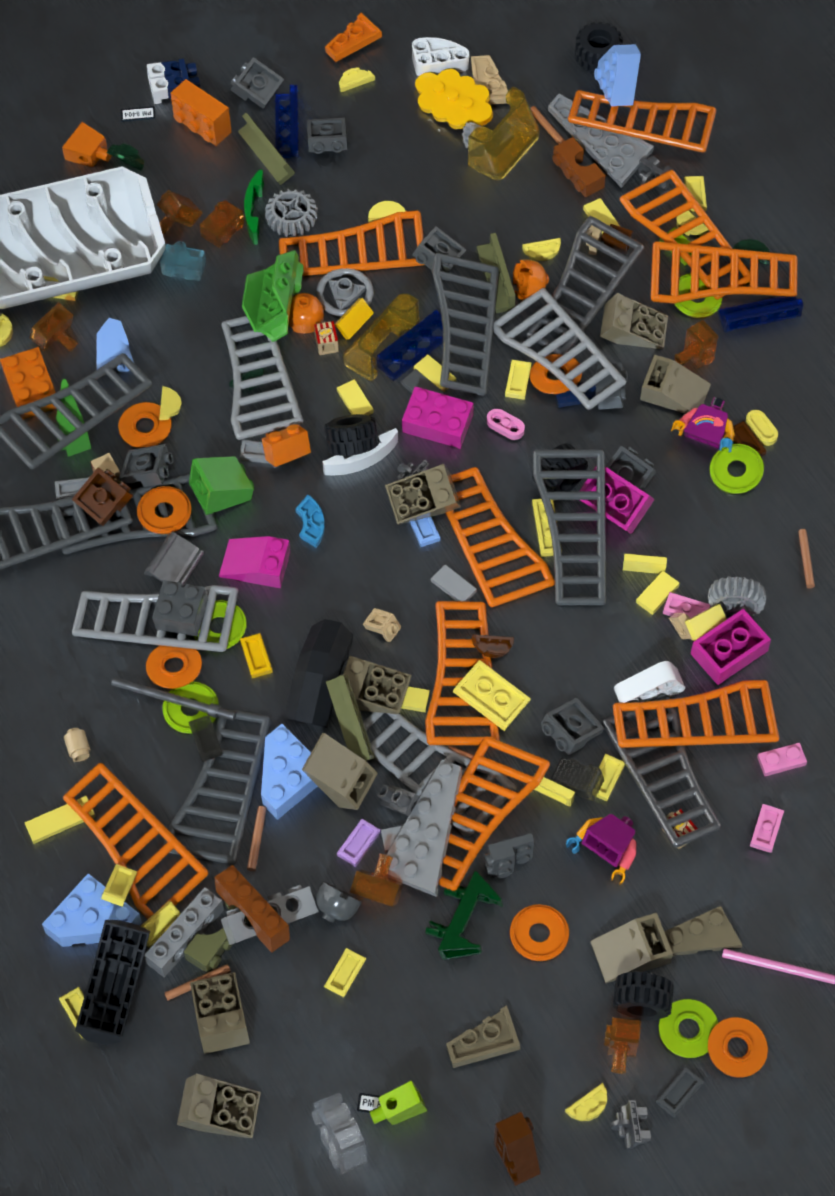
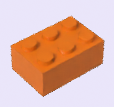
M187 79L170 93L175 120L186 125L192 132L201 135L205 141L217 146L232 132L229 107Z
M39 347L0 359L16 408L56 393ZM49 404L40 409L45 413L57 408L53 404ZM30 411L19 416L22 419H26L36 415Z

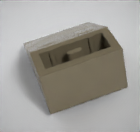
M616 293L605 303L600 337L621 345L664 349L668 315Z
M654 354L642 385L640 400L686 414L693 408H698L701 404H704L711 383L676 361Z
M444 464L385 485L397 524L444 514L461 507L449 469Z
M349 656L343 675H348L359 711L400 713L412 675L353 656Z
M322 733L302 768V771L339 808L354 810L359 809L378 774L367 761L325 733Z
M657 912L634 919L590 941L605 983L616 981L617 976L623 973L645 972L670 964L673 956Z
M235 972L190 982L204 1054L250 1044Z
M195 1074L186 1079L177 1125L202 1132L252 1139L261 1092Z

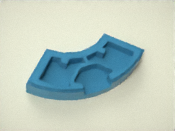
M307 495L295 509L303 521V528L299 536L302 540L317 548L322 541L325 531L324 516L316 500Z

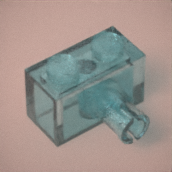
M181 241L176 242L174 245L166 244V249L160 261L162 274L169 277L185 278L190 281H200L206 265L205 251L187 248L184 242H182L181 246Z

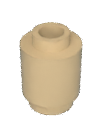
M79 728L69 729L67 734L64 735L69 757L74 762L88 759L91 749L85 731Z

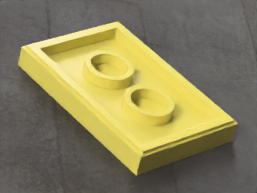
M481 660L473 666L453 690V693L503 731L510 726L531 700L530 697Z

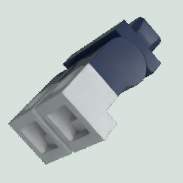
M184 58L178 59V61L147 64L148 80L154 104L162 103V99L171 98L170 93L185 79L200 88L199 77L189 78L190 76L197 75L196 64H185Z

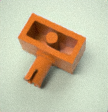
M298 424L289 425L281 431L266 433V437L262 438L265 459L275 467L311 453L308 432Z

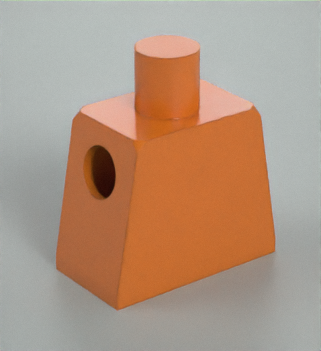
M81 122L62 147L65 160L89 167H94L99 159L108 162L112 157V152L107 150L106 138L83 122Z

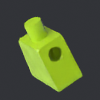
M411 1080L380 1096L378 1099L381 1106L370 1110L369 1113L374 1124L387 1119L391 1125H395L426 1112L427 1108L419 1089Z

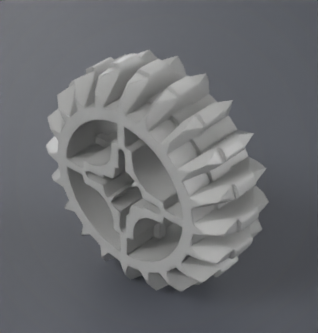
M289 188L287 192L280 190L279 195L274 193L273 198H269L268 204L265 207L267 224L273 232L277 231L279 236L285 233L286 237L289 234L295 237L298 233L303 236L304 231L309 232L310 227H314L315 221L318 218L316 202L314 199H311L310 194L305 195L304 190L298 192L297 189L290 191Z
M728 576L727 578L715 580L711 584L708 592V604H710V608L721 604L725 615L733 616L744 609L752 617L764 610L766 591L764 586L760 585V582H754L753 579Z

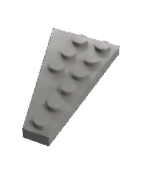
M558 94L548 105V111L622 188L640 167L639 160L642 157L647 159L654 151V146L640 138L570 123L568 116L573 101ZM580 105L577 116L588 119L590 110ZM596 116V121L604 123L607 122V120L602 118L601 116Z
M441 760L378 868V872L381 875L437 897L438 882L442 875L441 867L443 858L446 856L451 831L450 823L455 812V799L459 792L463 773L461 766Z

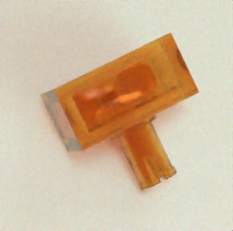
M170 190L164 193L156 204L166 214L159 222L163 234L167 233L174 222L191 228L203 213L189 198Z
M226 200L218 202L215 205V210L200 224L201 237L220 248L230 240L237 230L242 228L244 224L243 211Z
M58 302L32 327L29 338L44 351L54 341H58L71 352L78 342L65 331L71 326L74 315Z
M701 320L687 329L684 350L674 355L675 361L683 366L691 360L698 368L709 365L715 359L718 335L704 320Z
M379 853L374 872L371 873L362 869L357 870L350 893L392 907L397 905L403 883L390 879L387 876L393 857Z
M612 1017L611 1025L606 1026L604 1046L608 1047V1055H613L611 1072L625 1074L627 1057L636 1058L641 1021Z

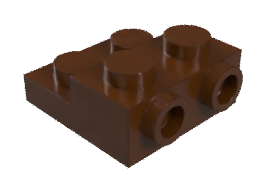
M98 467L72 500L99 524L104 526L116 510L120 512L133 495L129 492L131 488L123 481L118 483L114 480L117 476L109 469L104 471Z

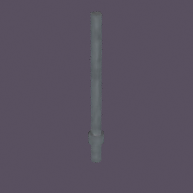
M116 677L112 679L113 686L205 712L208 716L214 718L219 716L234 721L236 717V712L222 709L220 705L213 703L210 705Z

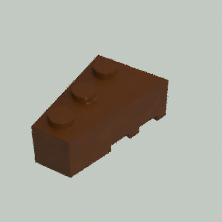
M522 1112L495 1123L494 1145L515 1186L541 1174L532 1133L534 1127L529 1117L524 1118Z

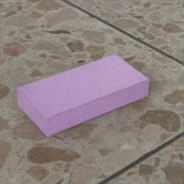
M361 819L337 852V856L356 867L379 836L381 830L366 820Z

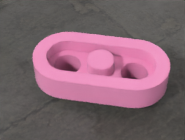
M493 409L487 414V425L492 430L511 440L520 439L524 435V423L513 415L501 409Z

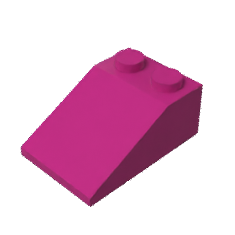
M270 536L229 539L219 577L281 589L291 553L289 540Z

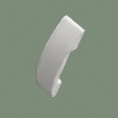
M395 428L379 435V445L368 452L353 455L346 459L343 456L335 455L322 461L324 474L330 476L346 475L376 464L387 456L398 443V430Z

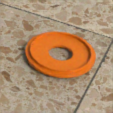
M552 354L545 358L553 363L563 355ZM572 358L560 368L567 374L580 365V363ZM535 362L532 366L530 380L537 390L547 394H561L570 391L560 380L548 378L547 373L549 370L540 363ZM582 373L572 380L576 385L580 382Z
M150 402L138 403L129 407L121 415L118 424L119 433L122 439L133 447L157 446L168 437L172 427L171 418L169 420H159L160 405ZM142 418H149L154 422V427L149 432H140L136 428L137 422Z
M161 486L143 495L137 506V516L142 526L148 531L156 534H170L171 532L178 531L188 522L191 516V503L187 495L181 490L170 486ZM169 503L173 506V513L169 517L161 518L155 513L157 505Z
M158 646L150 653L146 661V671L150 680L160 687L169 689L180 688L190 684L198 677L202 668V659L197 649ZM170 658H179L184 663L182 669L177 672L167 671L164 665Z
M541 904L531 905L519 911L512 920L510 939L516 951L523 957L533 961H547L557 957L565 949L569 939V927L563 915L556 909ZM538 923L546 925L550 932L548 939L543 942L534 941L529 934V930L533 925Z
M732 1017L722 1020L712 1029L708 1038V1053L713 1064L721 1072L731 1077L743 1078L751 1076L761 1069L767 1058L768 1045L763 1032L756 1024L744 1018ZM739 1037L747 1043L748 1051L745 1056L734 1057L728 1051L730 1039Z

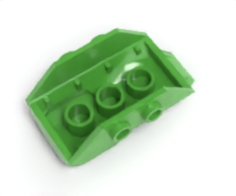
M296 250L276 256L275 264L265 270L246 276L242 308L254 332L263 333L272 342L288 334L293 295L297 294L302 287L301 281L304 269L303 264L298 261L299 256Z

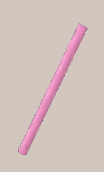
M723 949L722 958L835 984V975Z

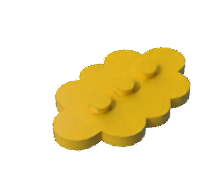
M446 69L438 75L431 72L423 73L415 81L417 92L420 94L418 97L420 109L425 113H432L434 119L438 122L448 121L451 128L463 129L466 122L483 126L488 124L493 118V110L491 105L488 104L490 101L488 88L483 85H476L474 79L470 76L460 77L459 72L456 70Z

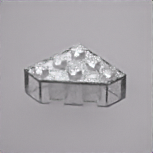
M340 1092L313 1103L314 1111L311 1112L315 1125H321L319 1127L320 1136L324 1146L329 1147V1158L333 1168H339L340 1173L344 1174L368 1162L366 1143L354 1117H350L351 1112L346 1103H342L343 1098Z

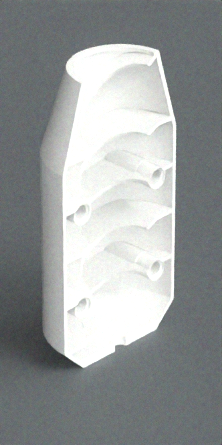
M117 167L0 195V309L151 274L164 253L166 246L147 179L127 168ZM43 276L54 277L58 281H47Z

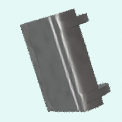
M171 532L165 538L164 543L151 563L146 567L144 574L150 577L153 576L161 582L163 580L179 582L184 587L205 553L175 532Z

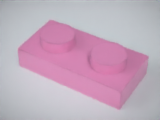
M669 592L663 614L672 616L674 613H685L692 618L709 609L710 604Z
M800 742L762 752L757 756L764 777L806 766L807 764Z
M762 804L750 847L772 853L784 810Z

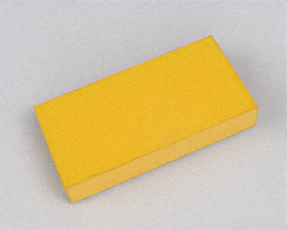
M359 298L334 325L343 337L349 340L374 312L363 298Z
M261 633L241 638L240 643L252 679L273 673Z

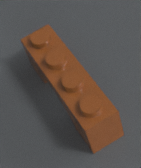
M231 865L214 877L216 892L229 907L234 905L244 913L252 924L259 940L271 953L290 940L289 925L234 865Z

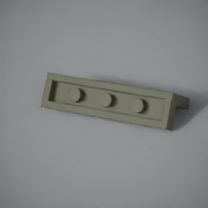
M245 113L242 117L247 124L238 131L277 182L282 185L295 174L294 170L254 120Z
M492 233L490 234V243L476 246V251L480 263L499 268L495 313L510 311L515 307L516 296L497 235ZM483 272L485 281L490 282L491 273Z
M341 675L326 681L347 748L365 761L374 759L373 750L348 675Z

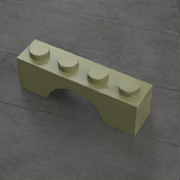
M225 902V906L228 908L229 911L237 908L234 905L229 907V905ZM245 916V917H244V923L247 925V924H248V921H247L248 918ZM224 928L213 934H196L184 950L185 959L208 973L212 968L215 969L219 965L221 955L225 950H230L233 944H229Z

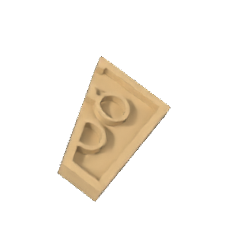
M490 55L471 56L472 77L476 85H483L488 88L490 94L488 104L514 103V97L507 90V85L502 81Z

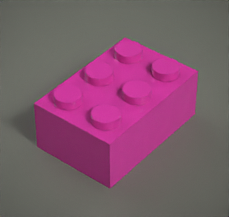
M415 386L402 419V432L461 449L474 415L473 402Z
M605 467V517L632 534L655 499ZM587 479L580 491H597V479ZM580 500L597 511V500Z
M742 609L694 641L691 655L713 681L719 685L768 652L771 639L752 617Z

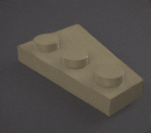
M721 906L664 931L673 956L698 953V951L706 950L720 951L724 948H742V943Z
M506 1005L500 1009L499 1013L482 1020V1023L472 1030L468 1029L446 1043L452 1067L456 1068L520 1050V1043Z

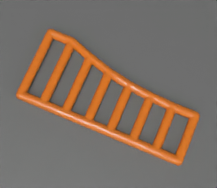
M578 90L571 106L568 121L573 124L704 153L707 150L717 110L715 107L699 103H658L634 100L633 105L623 106L629 107L630 112L625 127L614 125L619 106H611L606 123L596 121L600 103H610L605 99V95ZM582 99L593 101L588 119L577 116ZM638 109L650 110L644 131L633 129ZM669 110L663 135L651 133L657 111ZM677 110H689L682 139L671 138L670 135ZM697 111L708 113L700 144L689 142Z
M669 170L620 197V202L631 217L665 242L677 243L674 240L675 238L704 223L710 232L688 243L689 245L701 246L715 238L720 244V248L733 249L674 170ZM669 179L676 185V188L637 209L630 202L631 199ZM681 193L687 200L685 204L653 221L642 215ZM692 208L699 216L668 234L659 228L660 225ZM680 252V257L691 268V256L689 253ZM709 254L699 258V279L707 289H710L711 274L707 275L701 266L711 261V255ZM739 258V271L744 277L738 279V286H744L750 282V271ZM731 263L719 269V278L731 271ZM726 295L713 296V297H714L716 300H718V299H720V298H722V297H724V296H726Z
M418 210L397 212L378 220L340 231L279 239L280 254L287 253V245L299 244L300 262L303 264L304 269L302 276L327 274L332 270L341 268L367 271L424 266L425 264H419L415 258L407 259L402 219H414L418 247L424 239L421 213ZM394 222L399 260L387 261L383 225ZM376 228L379 262H367L364 232ZM357 234L360 263L348 264L345 237ZM337 239L340 265L328 266L326 241ZM318 242L320 267L309 268L306 244Z
M656 241L652 245L651 301L675 304L699 298L733 294L796 297L798 258L793 254ZM660 250L672 251L670 295L659 294ZM680 252L692 253L690 293L679 295ZM700 254L711 255L710 289L698 291ZM719 256L731 257L730 287L718 288ZM739 257L750 258V287L738 286ZM758 259L770 260V287H758ZM778 261L790 262L789 289L778 288Z
M473 467L451 475L453 483L473 476L477 484L471 488L456 492L459 500L482 493L486 501L454 512V510L446 512V515L488 605L493 608L554 586L555 580L547 563L518 535L507 521L490 493L479 469ZM491 509L495 516L493 519L462 529L458 521ZM499 525L507 533L470 546L466 538ZM512 540L520 547L518 550L481 563L477 562L474 555ZM526 555L535 563L487 581L482 572ZM540 570L545 578L541 582L494 598L490 589Z
M438 601L435 604L438 632V664L434 690L425 719L427 743L429 745H480L484 737H435L434 725L490 726L491 738L500 741L499 727L486 717H435L438 706H471L460 697H440L443 686H457L463 679L444 678L446 667H473L481 660L492 669L491 658L483 654L482 658H446V648H475L472 639H446V629H480V635H489L485 603L474 601ZM444 610H478V620H445Z
M744 680L716 690L683 698L613 704L617 740L621 748L769 743L779 741V732L767 680ZM748 689H761L770 734H757ZM739 690L748 732L746 735H735L728 694ZM719 697L726 735L714 736L707 701ZM699 703L705 736L691 735L687 705ZM678 707L683 737H670L665 708ZM656 709L661 738H648L644 710ZM622 711H635L639 738L626 739Z
M489 736L484 737L461 777L459 792L456 795L454 806L460 801L495 817L486 826L454 812L451 821L481 834L475 843H472L450 833L448 842L469 852L463 861L448 855L443 858V864L457 869V872L452 881L441 876L438 885L452 891L458 889L469 867L493 831L526 796L540 785L550 767L548 760ZM489 746L539 766L534 777L484 757ZM480 764L527 783V785L517 793L473 774ZM468 783L506 797L510 801L501 809L463 792Z
M98 763L64 794L63 800L93 831L115 864L127 868L126 864L158 834L167 841L159 851L137 870L135 880L129 891L135 907L147 920L154 913L146 904L188 864L194 868L197 874L168 900L175 906L208 876V870L103 763ZM101 774L108 783L81 806L74 797ZM116 789L123 797L96 822L89 812L112 790ZM130 803L138 812L109 838L102 828ZM145 819L152 828L121 856L115 845L138 823ZM175 849L182 858L140 897L136 884L168 853Z

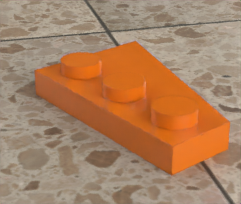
M360 13L354 23L350 22L343 33H339L325 46V51L337 62L382 38V31L365 15Z

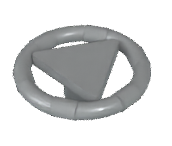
M341 268L332 270L321 278L317 285L316 297L320 300L326 312L342 317L348 310L346 308L365 290L364 300L369 306L372 302L374 289L370 279L361 271ZM343 275H349L356 277L359 281L364 283V285L352 283L351 280L348 278H341L339 280L332 279ZM327 283L337 308H334L324 299L323 293Z

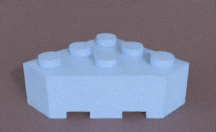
M636 44L613 45L598 61V67L595 68V80L598 81L600 89L604 92L605 99L608 100L611 106L633 105L641 56Z
M283 724L279 725L265 737L261 790L263 806L277 820L318 787L302 771L311 752Z
M87 874L42 923V926L49 937L62 947L72 946V944L99 943L105 920H121L139 926L142 924L140 914L124 902L122 907L102 900L101 897L105 886L90 874Z

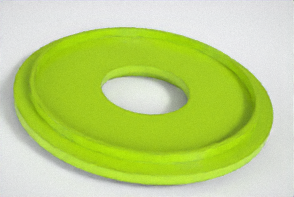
M691 273L679 277V295L688 293L691 289ZM699 279V289L706 290V286ZM713 296L705 297V300L700 303L689 300L675 303V306L685 315L694 318H705L713 315L720 308L722 298L716 300Z
M732 444V451L730 453L729 448L723 447L722 451L719 450L713 456L710 463V475L714 484L719 489L731 494H741L752 490L759 484L764 473V464L759 453L752 447L743 444ZM731 462H743L746 466L745 473L739 477L731 476L727 470Z
M215 601L211 621L217 617L224 618L228 601ZM237 605L235 606L227 649L236 645L246 631V617ZM209 628L207 642L219 643L221 633H214ZM199 633L198 636H193L196 641H198Z
M191 682L184 687L174 688L169 691L171 694L194 699L210 705L213 703L219 705L215 692L207 685L199 682ZM167 701L163 702L164 718L168 725L178 732L187 734L198 733L210 727L216 720V718L208 716L207 713L201 711L196 715L187 716L182 712L181 705Z
M693 999L678 1000L672 1003L671 1014L666 1018L660 1019L659 1035L666 1048L675 1055L684 1058H697L708 1053V1038L712 1029L718 1024V1019L714 1012L700 1001ZM684 1019L696 1021L699 1025L698 1035L693 1038L682 1036L679 1032L680 1022Z

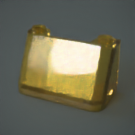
M512 87L506 94V102L510 105V111L494 130L478 127L468 136V166L493 180L505 178L539 138V127L524 93L515 87Z
M400 294L384 307L344 352L343 362L345 366L372 382L378 375V371L374 368L376 362L373 354L389 333L393 332L400 336L403 331H410V333L414 334L418 330L419 300L409 294Z

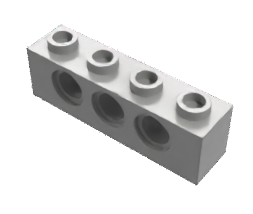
M301 885L288 889L289 894L281 896L279 892L267 897L269 900L267 902L287 924L319 912L309 886L302 889ZM287 900L293 904L292 912L286 908ZM239 908L227 911V916L221 919L230 945L256 936L253 926L248 927L244 923L245 915Z
M204 887L145 953L147 965L165 978L184 956V950L196 934H204L224 911L222 900Z

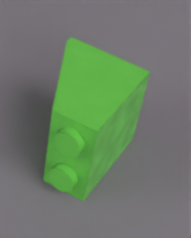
M236 456L192 459L189 484L206 515L252 499L255 489L254 484L246 476L244 465L239 463Z

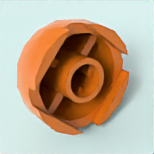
M519 260L520 263H516L514 267L513 284H517L518 291H514L518 299L525 300L548 285V274L543 266L534 260Z
M296 294L293 296L289 326L296 333L307 334L314 332V324L324 321L323 305L312 294Z

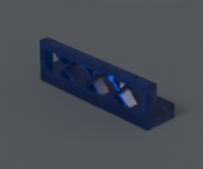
M290 85V94H275V148L283 158L299 157L297 85ZM290 100V104L286 107L279 104V101ZM284 114L290 117L286 122L280 119ZM284 129L290 132L286 137L280 134ZM287 144L291 151H280V148Z
M781 296L718 309V315L724 332L800 317L804 304L802 299H796V296Z
M437 310L433 311L377 355V367L391 380L395 381L427 354L443 343V335L441 337H432V333L438 328L443 332L441 313ZM421 341L430 342L427 348H418V344ZM406 353H415L413 359L403 360V355ZM392 364L400 365V369L395 373L388 369Z

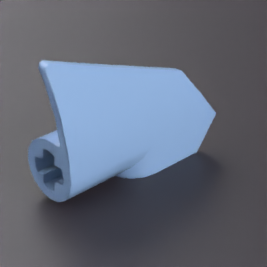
M108 318L97 333V370L122 353L126 354L133 361L127 336L119 320ZM123 363L117 366L119 372L130 371Z

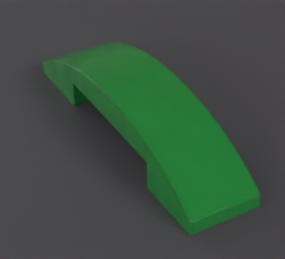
M258 170L251 179L244 199L246 227L255 245H258L260 227L259 218L253 217L255 197H263V170Z

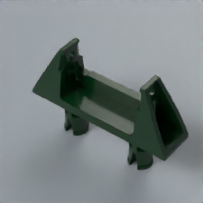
M474 871L467 887L459 885L456 891L444 889L445 896L461 900L450 925L447 927L430 920L431 928L426 927V935L443 939L438 948L443 960L482 953V948L479 944L471 943L469 940L460 937L464 933L478 901L488 904L493 903L503 907L502 899L477 871Z

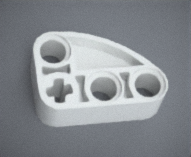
M429 37L415 39L412 43V60L417 76L428 72L438 75L446 69H454L459 73L465 72L469 68V51L460 44L446 39Z
M669 661L657 663L614 686L619 703L645 702L662 695H668L671 698L685 690L677 667Z

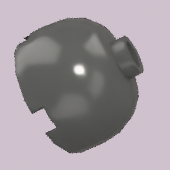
M322 881L316 894V905L323 912L322 918L334 923L335 919L339 921L349 920L355 915L362 903L356 897Z

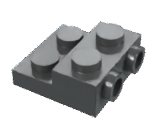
M253 57L249 63L246 61L240 69L242 73L240 76L236 74L230 84L233 85L231 91L245 101L249 98L264 109L284 79Z
M345 118L307 120L309 152L320 154L324 151L339 153L342 150H347Z
M435 226L418 245L412 255L419 264H425L433 272L434 255L436 253L461 258L466 249ZM442 262L441 271L449 273L454 265Z
M165 444L128 450L119 480L125 484L141 481L144 487L163 484L164 478L169 476L168 466L173 463V455Z
M621 445L605 467L641 490L647 486L656 474L653 468L655 465L646 458L644 460L638 458L637 455L639 453L631 447L626 449Z
M577 698L546 713L541 722L544 734L547 736L551 735L556 741L557 748L560 751H565L568 755L583 748L587 741L602 734L605 729Z
M532 833L488 845V853L485 854L486 862L484 863L487 875H492V878L508 877L514 872L515 863L524 864L532 859L534 849Z

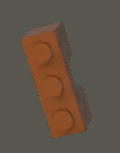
M571 137L554 146L552 158L555 165L563 170L565 177L574 183L576 190L581 192L586 198L605 188L606 175L596 163L589 166L579 165V163L583 162L584 149L574 137Z

